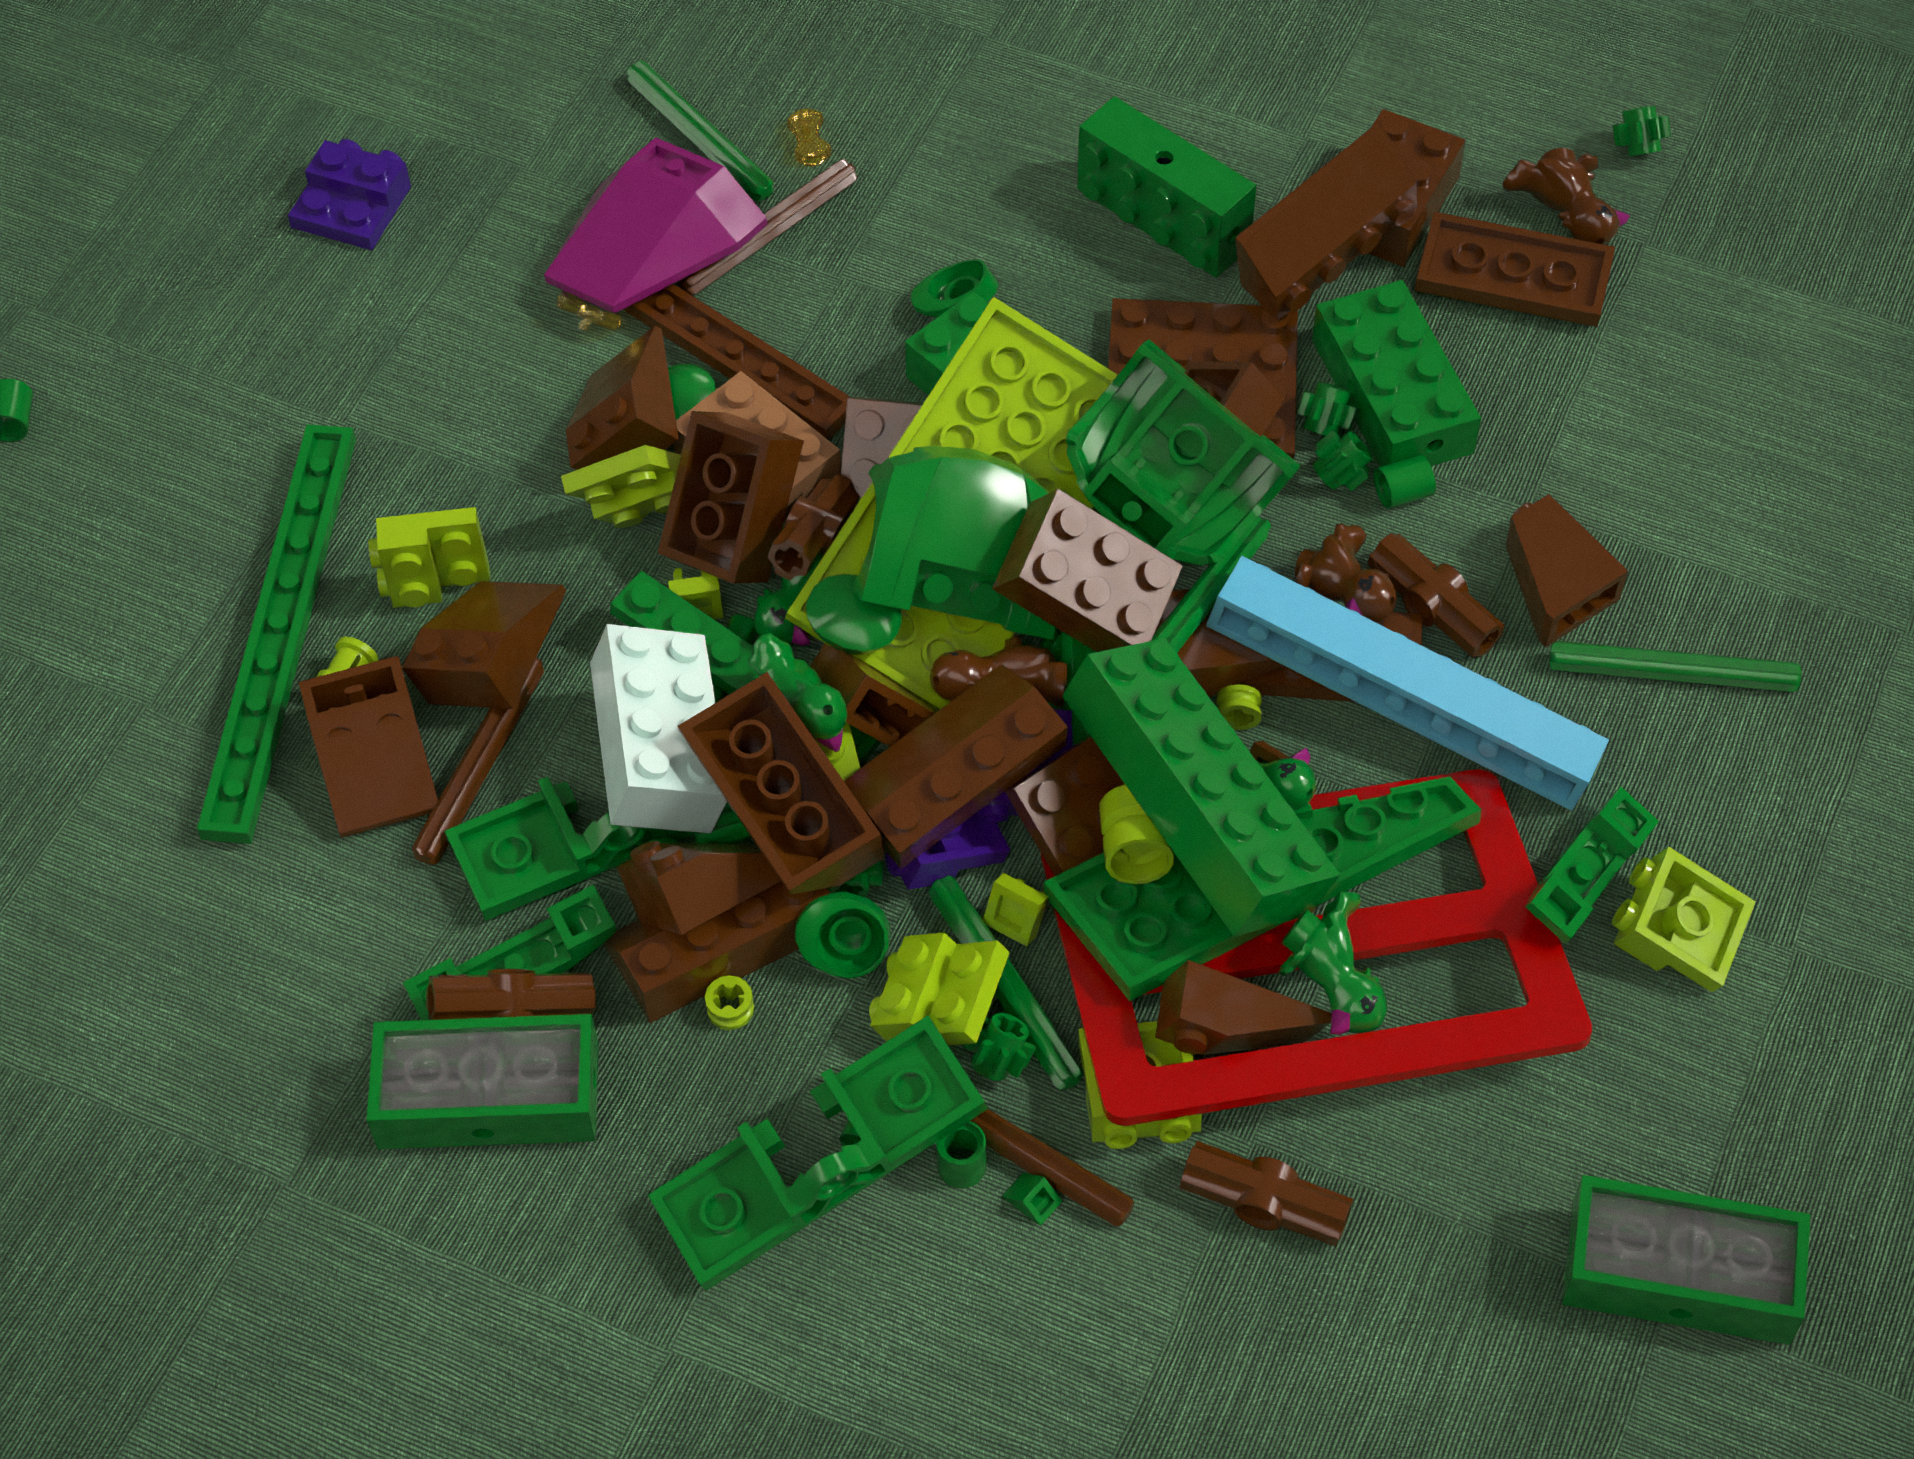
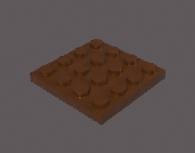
M1112 298L1108 369L1118 375L1136 350L1148 339L1184 369L1188 362H1252L1285 398L1275 414L1273 424L1263 435L1294 460L1298 310L1288 312L1278 321L1262 305Z

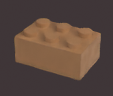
M742 371L676 420L679 440L673 443L674 452L679 455L682 453L692 411L727 412L804 440L784 522H786L793 505L800 496L807 498L822 478L829 479L836 474L841 475L840 449Z

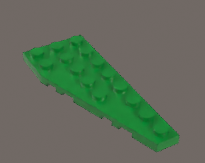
M1450 776L1390 788L1389 794L1386 796L1359 801L1357 795L1338 798L1337 805L1312 810L1311 805L1307 804L1294 811L1340 873L1339 878L1319 905L1336 897L1339 892L1347 891L1479 824L1481 817V808ZM1104 852L1044 881V894L1049 896L1048 901L1129 1001L1163 985L1164 980L1186 961L1190 960L1202 965L1281 925H1274L1234 937L1175 853L1173 866L1169 872L1158 880L1144 884L1124 883L1110 876L1105 867Z

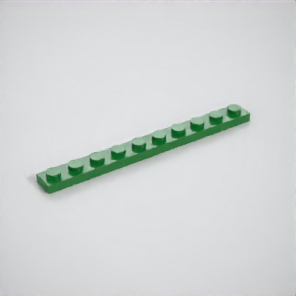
M306 424L198 822L197 831L201 840L252 844L356 443L353 428Z

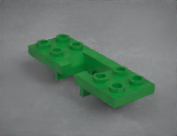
M548 776L538 780L540 792L444 830L447 842L485 921L632 859L630 852L640 846L641 842L646 839L652 840L665 835L679 841L693 835L689 831L611 825L609 812L602 816L597 823L593 820L584 833L577 835L568 817L569 814L578 811L576 799L567 781L553 786ZM726 802L722 812L732 809L728 802Z
M929 1015L839 1073L834 1074L831 1068L821 1073L825 1082L812 1089L810 1093L827 1119L843 1110L861 1138V1141L857 1144L840 1146L842 1151L830 1154L819 1160L805 1175L801 1171L794 1184L790 1187H787L770 1159L772 1155L786 1146L767 1118L753 1128L746 1121L737 1127L740 1133L739 1137L648 1195L698 1283L705 1291L988 1109L985 1101Z

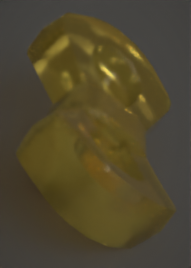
M805 108L797 110L787 120L788 129L796 136L798 143L795 150V158L799 163L807 166L822 164L831 156L832 150L830 144L819 137V129L823 125L824 118L821 112L814 109Z
M561 291L557 297L556 306L558 308L582 317L579 329L588 331L592 321L597 325L617 330L621 323V315L601 311L566 291Z

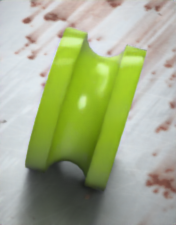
M1235 684L1226 686L1217 693V709L1234 730L1251 729L1261 722L1262 711L1259 707L1262 703V695L1254 687Z
M728 975L719 977L708 986L705 993V1002L708 1018L713 1025L720 1029L734 1030L741 1028L750 1021L754 1012V1003L751 987L745 980L737 976ZM725 997L731 1001L738 997L739 1007L734 1009L732 1006L727 1005L721 1009L720 999Z

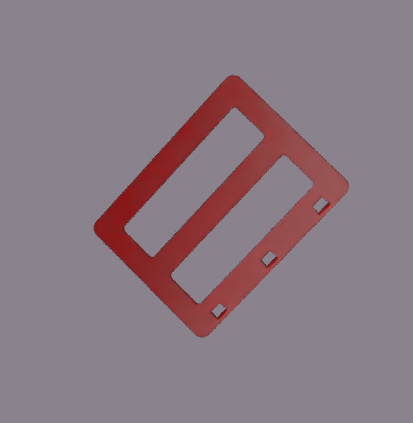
M1467 770L1316 794L1308 804L1314 810L1337 805V799L1341 797L1357 795L1359 801L1386 796L1389 794L1390 788L1450 776L1481 808L1480 823L1463 831L1484 887L1477 890L1357 909L1348 917L1347 921L1353 945L1354 960L1498 938L1506 946L1527 1004L1522 1007L1165 1066H1153L1146 1059L1132 1002L1126 998L1052 906L1106 1118L1116 1125L1130 1126L1575 1052L1585 1048L1591 1040L1592 1022L1560 939L1525 907L1538 882L1496 776L1486 770ZM1041 854L1045 879L1048 880L1055 875ZM1324 914L1316 916L1319 919H1322ZM1298 919L1285 922L1202 965L1238 979L1278 973L1281 965L1293 953L1282 945L1281 941ZM1163 985L1145 994L1162 992Z

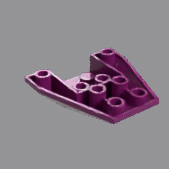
M655 137L600 183L545 272V282L605 310L616 313L738 251L768 225L767 218L725 166Z

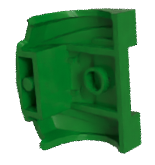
M1148 339L1136 350L1128 363L1091 408L1068 430L1066 454L1077 476L1078 486L1086 499L1103 517L1173 560L1200 566L1208 563L1213 564L1226 557L1233 546L1301 465L1265 435L1262 434L1260 437L1188 377L1185 374L1186 369Z
M942 446L915 447L913 452L887 458L881 465L876 464L869 470L868 474L874 484L876 494V513L870 546L861 571L853 585V591L861 601L909 611L910 607L914 606L1001 624L1007 631L1053 640L1056 627L992 589L1030 502L1050 493L1029 473L1013 463L975 449Z

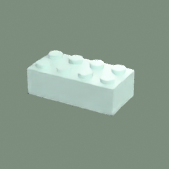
M606 624L590 662L610 824L711 833L727 801L677 727L715 704L705 635Z

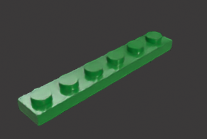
M642 570L610 603V614L630 627L705 635L712 684L728 695L759 677L749 666L748 659L754 653L751 644ZM850 725L861 767L880 745L881 741Z

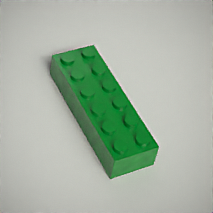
M1166 638L1087 654L1062 697L1232 935L1237 937L1298 919L1306 909L1313 913L1339 878L1340 873Z

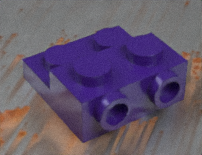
M341 139L338 144L324 140L305 170L308 184L288 214L291 228L372 251L411 188L406 162H403L396 153L389 150H382L378 155L363 151L356 142L349 139Z
M977 812L901 870L887 852L885 854V861L889 873L894 877L901 876L907 890L932 886L935 880L942 879L948 875L955 878L961 869L1003 863L1010 852V848L997 823L979 821Z

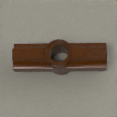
M839 474L829 479L822 478L807 498L800 496L796 500L782 532L773 541L767 557L772 562L777 575L788 580H792L799 575L806 576L821 554L825 555L844 526L845 521L854 511L859 495L852 487L851 480Z
M1393 533L1383 538L1369 555L1368 566L1371 569H1377L1388 574L1395 590L1402 595V601L1408 613L1422 614V626L1429 627L1435 624L1472 658L1475 656L1480 658L1485 655L1502 636L1505 625L1469 595L1466 581L1451 565L1442 563L1436 566L1400 534L1394 535Z
M527 969L488 970L487 975L429 976L426 988V1008L428 1020L592 1014L595 1009V988L592 975L589 973L535 974V971Z
M1196 1141L1192 1147L1180 1180V1189L1233 1208L1234 1213L1239 1219L1255 1228L1273 1231L1278 1230L1281 1226L1337 1247L1342 1237L1354 1201L1353 1198L1299 1179L1298 1173L1291 1166L1278 1159L1260 1156L1251 1161L1200 1141Z

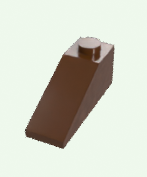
M1188 960L1164 980L1155 1038L1174 1044V1047L1181 1052L1202 1055L1302 1043L1329 1025L1332 1013Z

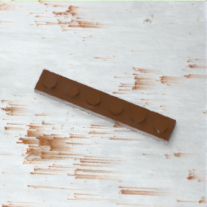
M671 284L623 309L650 328L654 326L661 328L664 337L727 378L731 379L742 371L827 440L845 425L847 398H850V396L675 284Z

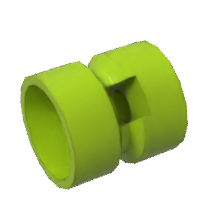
M1122 785L1106 793L1099 803L1101 833L1104 835L1105 867L1110 876L1124 883L1144 884L1158 880L1167 874L1173 866L1174 853L1127 786Z

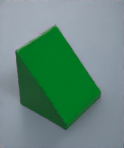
M1024 1172L1001 1196L1040 1226L1063 1202L1045 1177Z

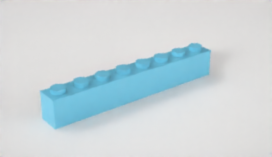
M1241 556L1219 593L1206 625L1236 642L1571 811L1588 786L1609 739L1591 731L1589 728L1545 708L1540 703L1531 701L1499 685L1496 681L1485 678L1453 662L1450 658L1439 655L1409 640L1404 635L1393 632L1362 616L1360 613L1350 610L1244 556Z

